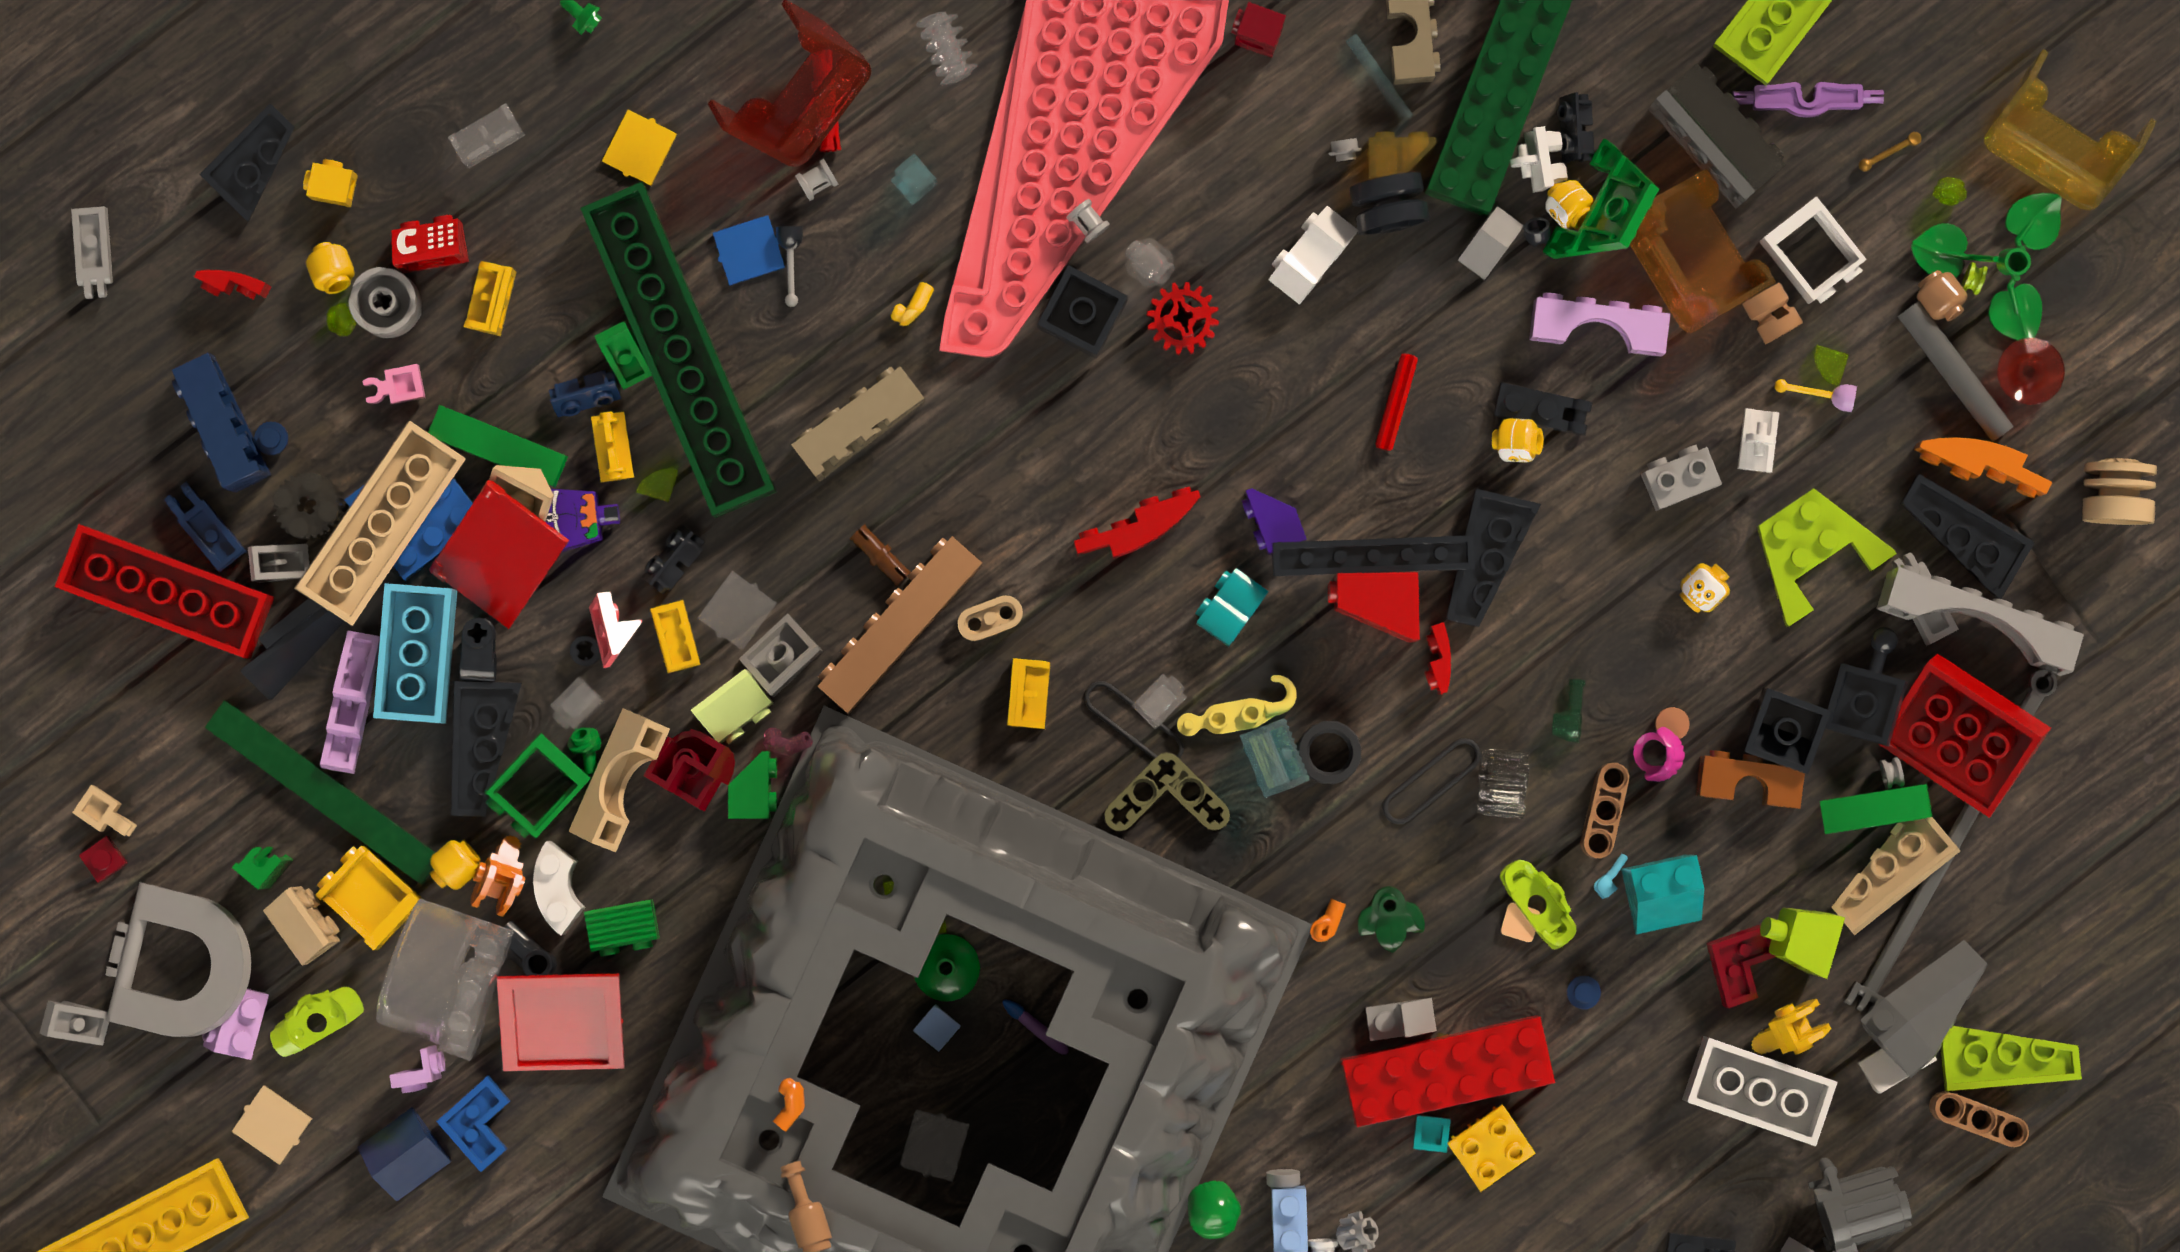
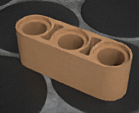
M1619 763L1602 765L1595 776L1580 842L1582 851L1591 858L1607 857L1612 852L1629 784V773ZM1610 768L1616 769L1621 776L1620 783L1614 788L1609 787L1604 781V774ZM1602 801L1609 802L1613 807V814L1608 820L1600 819L1596 813V808ZM1597 833L1602 835L1606 842L1605 848L1599 853L1593 852L1589 847L1590 837Z
M1947 1091L1937 1092L1930 1100L1929 1109L1931 1114L1942 1122L2009 1147L2021 1146L2028 1139V1125L2024 1120ZM1946 1098H1951L1955 1105L1953 1113L1949 1116H1943L1940 1112V1104ZM1983 1110L1986 1114V1122L1982 1127L1975 1128L1971 1121L1972 1116L1976 1111ZM2009 1122H2014L2018 1128L2017 1135L2013 1139L2007 1140L2003 1134L2004 1127Z

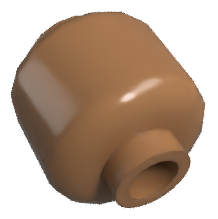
M1937 270L1918 284L1920 290L1917 293V299L1933 320L1946 318L1949 322L1963 313L1964 308L1962 305L1967 299V293L1951 272L1941 273L1940 270Z

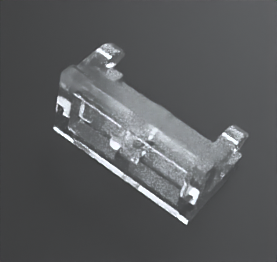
M505 103L500 108L457 133H453L448 138L462 163L469 169L526 135L509 106Z

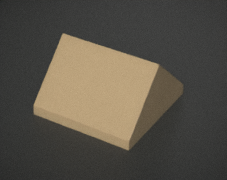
M494 466L489 480L497 483L506 490L505 492L543 521H546L554 495L541 469Z

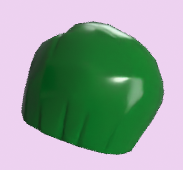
M1216 1180L1209 1181L1191 1190L1188 1196V1216L1191 1228L1198 1235L1206 1239H1220L1228 1236L1235 1230L1241 1215V1206L1234 1192L1226 1183L1222 1181L1216 1182Z

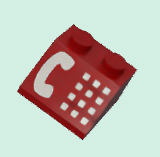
M442 215L432 218L433 223L420 225V221L401 223L400 229L392 230L393 266L404 274L469 262L462 222L458 218L453 219L452 215Z

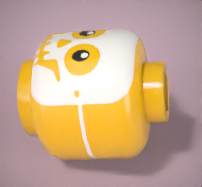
M1569 180L1556 183L1548 190L1545 209L1563 229L1574 228L1579 230L1595 200L1578 181Z
M1504 419L1499 429H1495L1492 434V447L1498 450L1499 457L1506 462H1531L1536 455L1541 454L1543 449V431L1531 419Z
M1700 563L1681 580L1680 587L1682 592L1679 595L1695 612L1699 613L1701 610L1712 612L1730 594L1729 586L1726 583L1729 576L1717 564L1710 567L1707 564Z

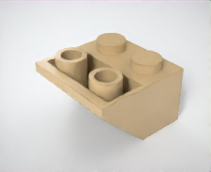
M302 886L288 888L263 911L301 965H307L340 942L336 935L340 931L329 916L324 918L318 910L317 906L320 905V902L309 888L304 890Z

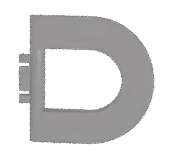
M139 882L130 923L118 922L116 931L124 932L125 937L115 935L109 962L118 964V967H107L105 974L109 977H116L106 1021L172 1037H193L210 1032L223 1024L235 1012L246 993L251 974V954L246 935L236 918L226 908L210 899ZM147 921L192 932L206 944L211 957V971L207 983L194 997L184 1001H177L131 988Z

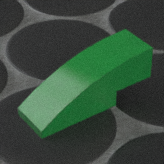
M1927 784L1820 801L1825 834L1932 817Z

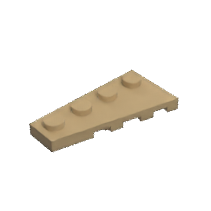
M1933 817L1897 823L1891 830V835L1880 849L1877 848L1869 858L1871 861L1865 869L1855 876L1833 904L1832 909L1837 915L1845 917L1844 923L1854 935L1960 852L1956 844Z

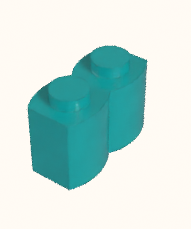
M1235 568L1232 574L1228 571L1224 572L1215 585L1219 589L1217 595L1212 601L1206 598L1195 613L1200 617L1196 624L1228 647H1230L1269 592L1237 568Z

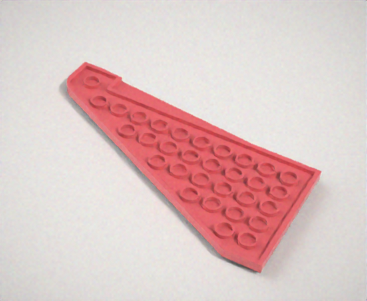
M1026 0L944 317L940 343L941 352L990 358L1001 354L1010 346L1085 239V235L1073 221L1069 222L1067 220V215L1082 202L1090 199L1092 201L1091 207L1100 217L1222 46L1229 0Z

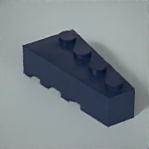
M206 353L173 369L172 372L175 379L171 381L179 398L184 397L188 406L186 414L192 426L198 429L202 439L200 443L207 457L211 459L220 485L224 489L237 493L272 476L260 450L255 444L254 437L215 356Z

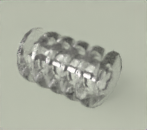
M946 12L929 15L916 23L918 28H925L920 34L922 40H931L925 48L927 52L935 53L930 58L931 64L940 65L935 70L936 76L945 77L940 82L941 87L963 80L977 67L976 63L966 64L965 61L972 55V51H961L960 49L968 42L967 38L956 39V35L963 30L962 26H951V23L958 18L957 14H947Z

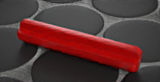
M1402 353L1399 358L1375 443L1379 449L1391 451L1394 447L1418 358L1414 355Z

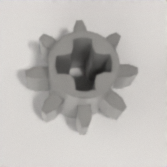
M1359 1211L1348 1214L1347 1218L1339 1220L1341 1225L1337 1228L1336 1236L1338 1243L1344 1250L1352 1248V1252H1367L1368 1249L1375 1248L1374 1242L1378 1238V1227L1371 1217L1363 1219V1214Z

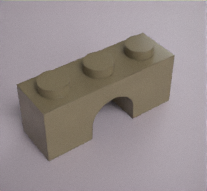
M1386 0L1387 19H1405L1412 24L1415 30V39L1411 43L1402 46H1392L1390 56L1393 85L1433 82L1435 72H1440L1439 52H1433L1432 39H1437L1436 19H1430L1429 6H1434V0Z

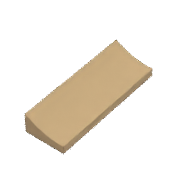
M408 421L294 589L353 626L466 458L413 422Z

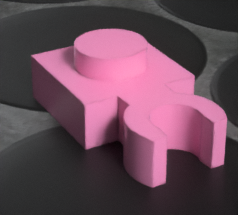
M418 364L384 370L386 377L384 381H380L377 378H367L362 381L364 386L376 385L378 388L375 396L366 398V402L370 404L380 403L388 395L391 404L426 398Z

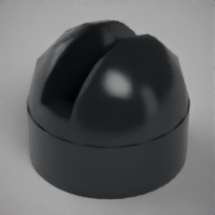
M1533 218L1523 225L1525 239L1530 245L1537 247V244L1543 243L1545 245L1550 240L1551 229L1548 220Z

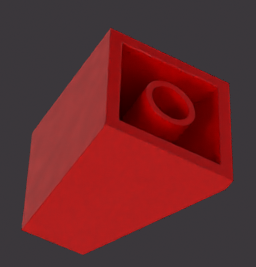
M1418 572L1337 573L1333 577L1334 581H1329L1327 586L1328 603H1334V611L1406 642L1420 640Z

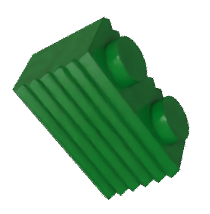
M653 899L584 912L591 952L599 950L600 957L620 953L619 946L632 944L633 951L653 947L652 940L660 939Z

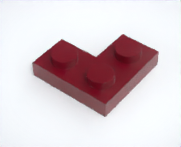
M1761 924L1706 943L1723 1007L1731 1008L1758 998L1750 966L1775 958L1774 955L1769 953L1772 939L1763 937L1760 934Z

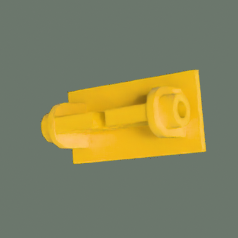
M604 412L598 416H592L591 420L601 483L634 478L625 413Z

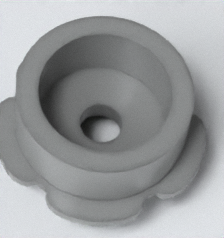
M1357 138L1330 142L1332 152H1329V155H1336V162L1356 159L1355 152L1361 151V148H1358Z

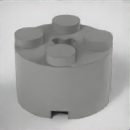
M384 267L369 269L362 273L352 286L349 297L350 312L354 320L362 328L380 338L401 336L414 327L422 314V301L417 287L409 278L397 270ZM383 296L392 299L389 302L390 307L386 310L379 307L383 304L381 300Z

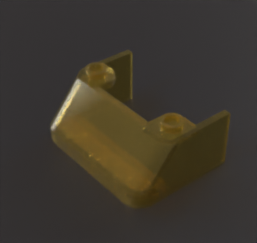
M2043 49L2019 80L1985 135L1984 142L1990 152L2051 191L2061 195L2062 198L2080 209L2092 210L2102 203L2142 153L2157 121L2151 118L2135 139L2119 131H2110L2104 134L2097 143L2042 108L2049 94L2047 86L2036 78L2049 53Z

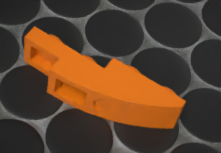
M1937 438L1921 441L1914 448L1915 451L1921 453L1920 459L1935 466L1942 463L1950 467V473L1960 479L1968 481L1970 477L1973 479L1978 478L1985 469L1987 470L1986 476L2003 484L2007 480L2017 485L2016 491L2030 498H2035L2036 495L2042 496L2047 494L2052 484V481L2022 467L2028 456L2027 454L1997 443L1970 438Z

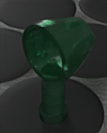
M1569 679L1568 710L1553 715L1552 735L1572 743H1579L1581 738L1582 699L1585 680Z

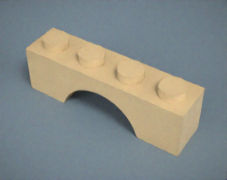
M624 708L622 709L569 832L595 845L613 852L617 851L629 823L623 807L627 783L638 767L648 761L657 760L669 733V728Z

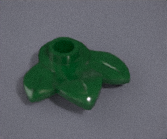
M1387 886L1375 892L1372 904L1359 914L1357 926L1359 935L1367 936L1376 933L1380 945L1385 950L1393 953L1403 944L1406 932H1423L1425 922L1422 912L1416 904L1405 901L1399 889ZM1386 900H1394L1395 905L1392 908L1386 909L1383 907Z

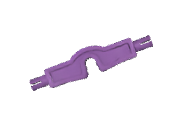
M1797 82L1767 86L1756 85L1753 91H1732V105L1753 104V110L1755 111L1786 110L1792 115L1808 118L1819 116L1828 110H1859L1862 108L1863 103L1883 104L1884 97L1882 96L1884 91L1863 90L1861 84L1819 82L1814 86L1813 101L1808 103L1803 100L1801 85Z

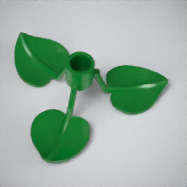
M2037 193L2025 196L2012 204L2006 214L2005 227L2010 233L2017 235L2014 240L2016 248L2005 249L1998 256L1965 254L1968 241L1964 232L1953 224L1942 223L1928 228L1912 241L1911 250L1913 257L1920 268L1930 275L1940 270L1941 273L1951 272L1955 278L1963 270V260L1996 263L1998 270L2004 275H2010L2011 279L2007 284L2008 291H2000L1992 297L1988 307L1989 320L1992 326L2001 334L2024 345H2030L2041 323V297L2038 291L2030 284H2020L2015 288L2014 284L2020 280V275L2026 273L2031 265L2030 255L2025 251L2026 248L2024 246L2032 250L2047 248L2056 240L2061 225L2060 208L2062 197L2053 193Z

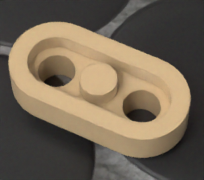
M1005 595L968 608L959 616V632L967 640L980 641L1012 629L1022 619V606L1014 597ZM1010 607L1013 611L1012 616L1009 619L1001 618V608ZM973 618L981 621V627L977 631H972L968 627L969 621Z

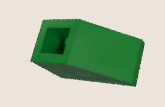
M762 751L728 785V819H771V812H777V792H771V778H777V758H771L770 751Z

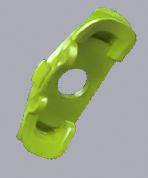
M1514 861L1501 871L1500 879L1507 893L1537 934L1554 950L1566 945L1575 936L1576 925L1569 915L1571 908L1567 904L1562 887L1557 882L1548 878L1543 871L1538 872L1528 861ZM1539 895L1545 900L1546 908L1542 914H1533L1529 910L1528 900L1531 896Z
M341 987L332 992L326 990L322 993L305 995L297 1001V1004L291 1011L285 1014V1019L280 1021L270 1033L272 1045L283 1057L300 1052L360 1016L364 1012L363 1003L356 991L350 987ZM314 1013L322 1014L327 1021L326 1028L321 1032L311 1031L307 1025V1019L310 1015Z

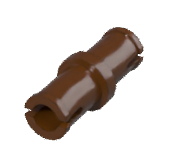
M865 524L849 538L871 559L869 563L873 567L876 565L895 586L911 573L890 552L892 548L888 544L884 545Z

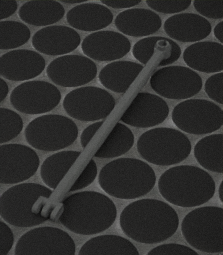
M2048 670L2035 671L2029 677L2028 686L2030 690L2020 708L2032 716L2035 715L2044 697L2054 693L2057 688V678L2053 673L2045 677ZM2039 677H2045L2047 682L2046 687L2042 690L2036 686V680ZM1965 803L1948 833V836L1958 848L1962 845L1980 811L1968 803ZM1954 857L1920 883L1863 985L1854 981L1844 999L1845 1003L1851 1005L1858 994L1861 997L1856 1005V1009L1862 1012L1870 1001L1873 1004L1868 1010L1869 1013L1884 999L1878 992Z

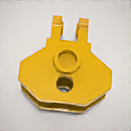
M1808 1000L1795 1007L1791 1003L1774 1012L1776 1017L1768 1023L1769 1027L1759 1032L1751 1041L1754 1052L1762 1055L1780 1048L1782 1054L1794 1051V1054L1797 1055L1812 1048V1043L1826 1036L1831 1030L1829 1023L1811 1028L1806 1018V1015L1813 1012L1814 1008L1820 1005L1818 1000Z

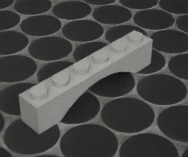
M1901 565V567L1887 572L1876 609L1905 620L1937 612L1961 613L1976 617L1993 625L2008 636L2021 650L2030 665L2048 670V672L2059 676L2073 672L2084 634L2074 631L2073 625L2062 621H2055L2054 623L2043 619L2044 616L2036 611L2024 610L2022 612L2013 609V604L2006 600L1993 599L1992 601L1981 597L1982 592L1976 589L1963 587L1961 590L1950 586L1951 581L1943 577L1932 576L1928 578L1920 575V570L1913 566Z

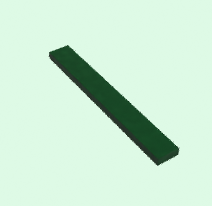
M223 701L205 726L207 730L418 883L423 884L430 875V872L433 871L430 858L436 853L228 701Z

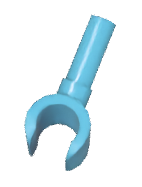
M1622 853L1611 869L1594 883V890L1602 899L1609 897L1618 889L1612 882V879L1628 859Z

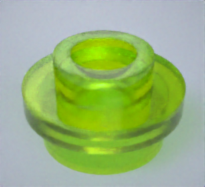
M1945 177L1938 180V185L1933 189V195L1939 199L1940 203L1953 206L1966 199L1967 190L1962 180Z
M338 303L328 310L327 326L331 332L339 336L350 335L357 322L350 312L349 304Z

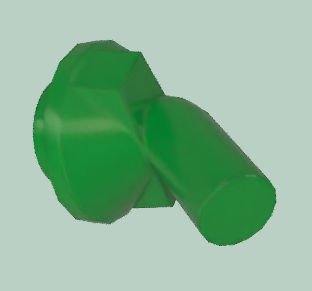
M560 0V5L576 19L572 27L580 35L585 30L591 34L602 19L597 14L601 9L598 6L588 3L583 8L575 0Z
M582 727L572 733L567 746L573 754L582 753L584 772L586 775H592L597 768L596 751L600 750L602 742L596 729Z

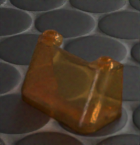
M1707 168L1656 196L1640 224L1636 236L1630 243L1631 248L1679 326L1689 333L1703 328L1776 283L1769 267L1758 259L1744 262L1711 206L1719 198V186Z

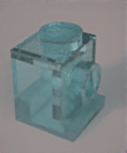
M915 154L894 170L895 176L891 179V182L912 206L938 184L936 177Z

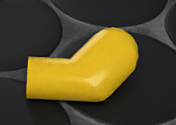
M920 282L907 307H904L902 304L895 305L891 319L899 322L900 326H907L912 323L925 310L934 292V288L927 283Z

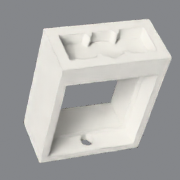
M1817 196L1759 241L1808 304L1815 299L1820 304L1836 292L1833 285L1842 278L1848 283L1863 271L1859 265L1867 260ZM1812 217L1815 218L1849 261L1848 264L1814 290L1777 245Z

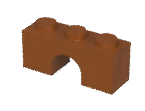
M1710 750L1709 756H1700L1696 796L1734 800L1735 787L1738 781L1745 776H1751L1756 778L1763 787L1762 805L1792 809L1801 808L1805 773L1777 763L1776 765L1763 763V758L1755 755L1743 754V760L1730 759V752Z

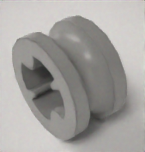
M1892 758L1890 763L1886 762V760L1880 761V771L1885 788L1887 790L1892 789L1893 785L1903 787L1905 781L1899 758Z

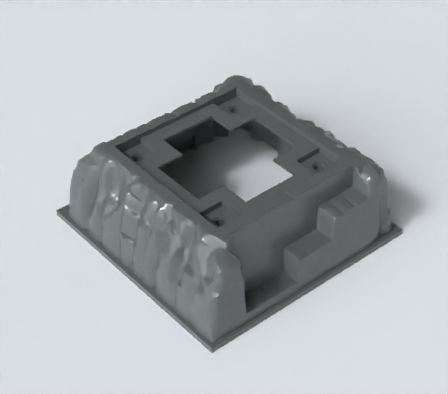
M823 706L777 808V812L772 819L607 1185L603 1198L723 1252H803L802 1248H798L788 1216L789 1211L795 1207V1201L788 1179L786 1177L781 1178L782 1172L780 1169L784 1165L800 1161L802 1167L805 1168V1171L801 1172L808 1198L812 1202L821 1203L832 1238L829 1239L831 1248L821 1252H1014V1249L1021 1244L1030 1246L1033 1252H1169L1188 1209V1196L1191 1190L1198 1186L1307 942L1312 924ZM880 875H888L894 882V888L888 895L879 894L875 889V880ZM946 914L1074 971L1046 1032V1036L1109 1064L1053 1191L988 1163L960 1227L832 1170L861 1105L797 1077L854 949L918 978ZM1134 989L1145 991L1148 996L1146 1005L1142 1008L1131 1007L1127 1001L1130 991ZM792 1078L795 1082H800L804 1088L805 1108L788 1131L785 1132L773 1120L785 1106V1096L779 1092V1085L784 1079ZM773 1130L778 1134L779 1144L777 1147L770 1149L762 1144L761 1134L763 1131Z

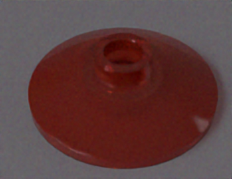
M2024 338L2009 345L2002 353L1998 362L1997 376L2001 388L2011 399L2018 403L2035 405L2046 402L2059 391L2064 380L2065 367L2060 353L2053 345L2038 338ZM2026 366L2031 367L2034 371V375L2030 379L2023 375V369Z

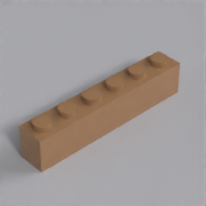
M953 536L948 541L942 538L930 551L934 557L928 564L924 566L922 563H919L907 577L911 580L910 584L903 591L898 587L886 600L885 603L889 607L881 616L875 613L865 623L863 628L867 632L858 641L853 637L841 650L840 653L844 657L836 666L830 663L818 676L822 681L818 687L848 714L852 712L982 567L983 563Z

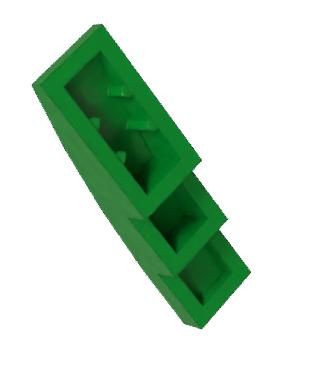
M439 405L428 431L430 435L443 443L499 466L541 469L548 485L555 488L568 459L566 455Z

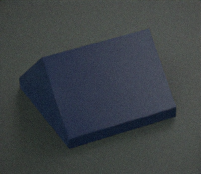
M413 1107L357 1147L371 1177L396 1201H399L452 1162Z

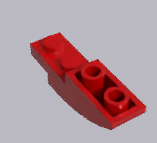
M1189 486L1172 491V498L1159 501L1158 496L1139 501L1140 507L1134 509L1137 522L1131 524L1130 518L1111 523L1112 530L1099 533L1098 528H1093L1078 533L1080 539L1074 541L1077 556L1110 546L1113 559L1150 544L1177 525L1190 512L1200 499L1199 490L1191 492Z

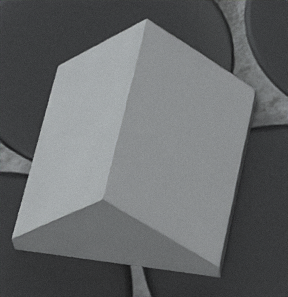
M787 613L745 652L739 660L771 696L775 697L823 651Z

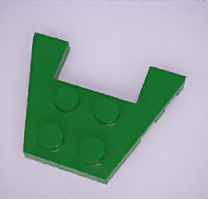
M1603 138L1589 165L1598 171L1609 173L1578 232L1556 226L1543 250V253L1552 259L1628 248L1659 191V188L1607 139Z

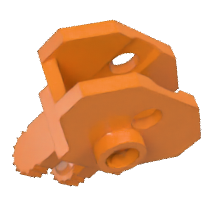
M506 836L502 839L500 845L496 847V852L491 853L485 863L479 862L473 878L476 884L471 896V906L478 908L481 900H484L486 895L498 899L496 914L503 917L511 907L515 896H519L525 877L522 874L523 863L517 862L520 853L519 849L521 848L518 837Z

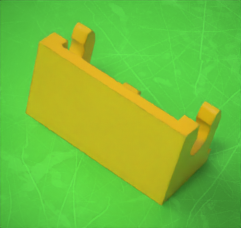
M481 261L464 327L501 336L516 271L511 267Z
M1013 658L1008 726L1045 729L1050 662Z

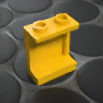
M353 846L341 858L342 867L335 874L332 871L328 872L317 884L320 890L315 896L319 900H324L366 939L364 942L372 950H379L425 900L367 846H360L358 849Z

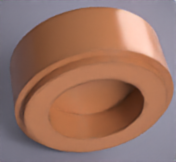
M1670 707L1663 709L1656 716L1655 730L1657 731L1660 727H1666L1681 739L1689 730V718L1679 708Z

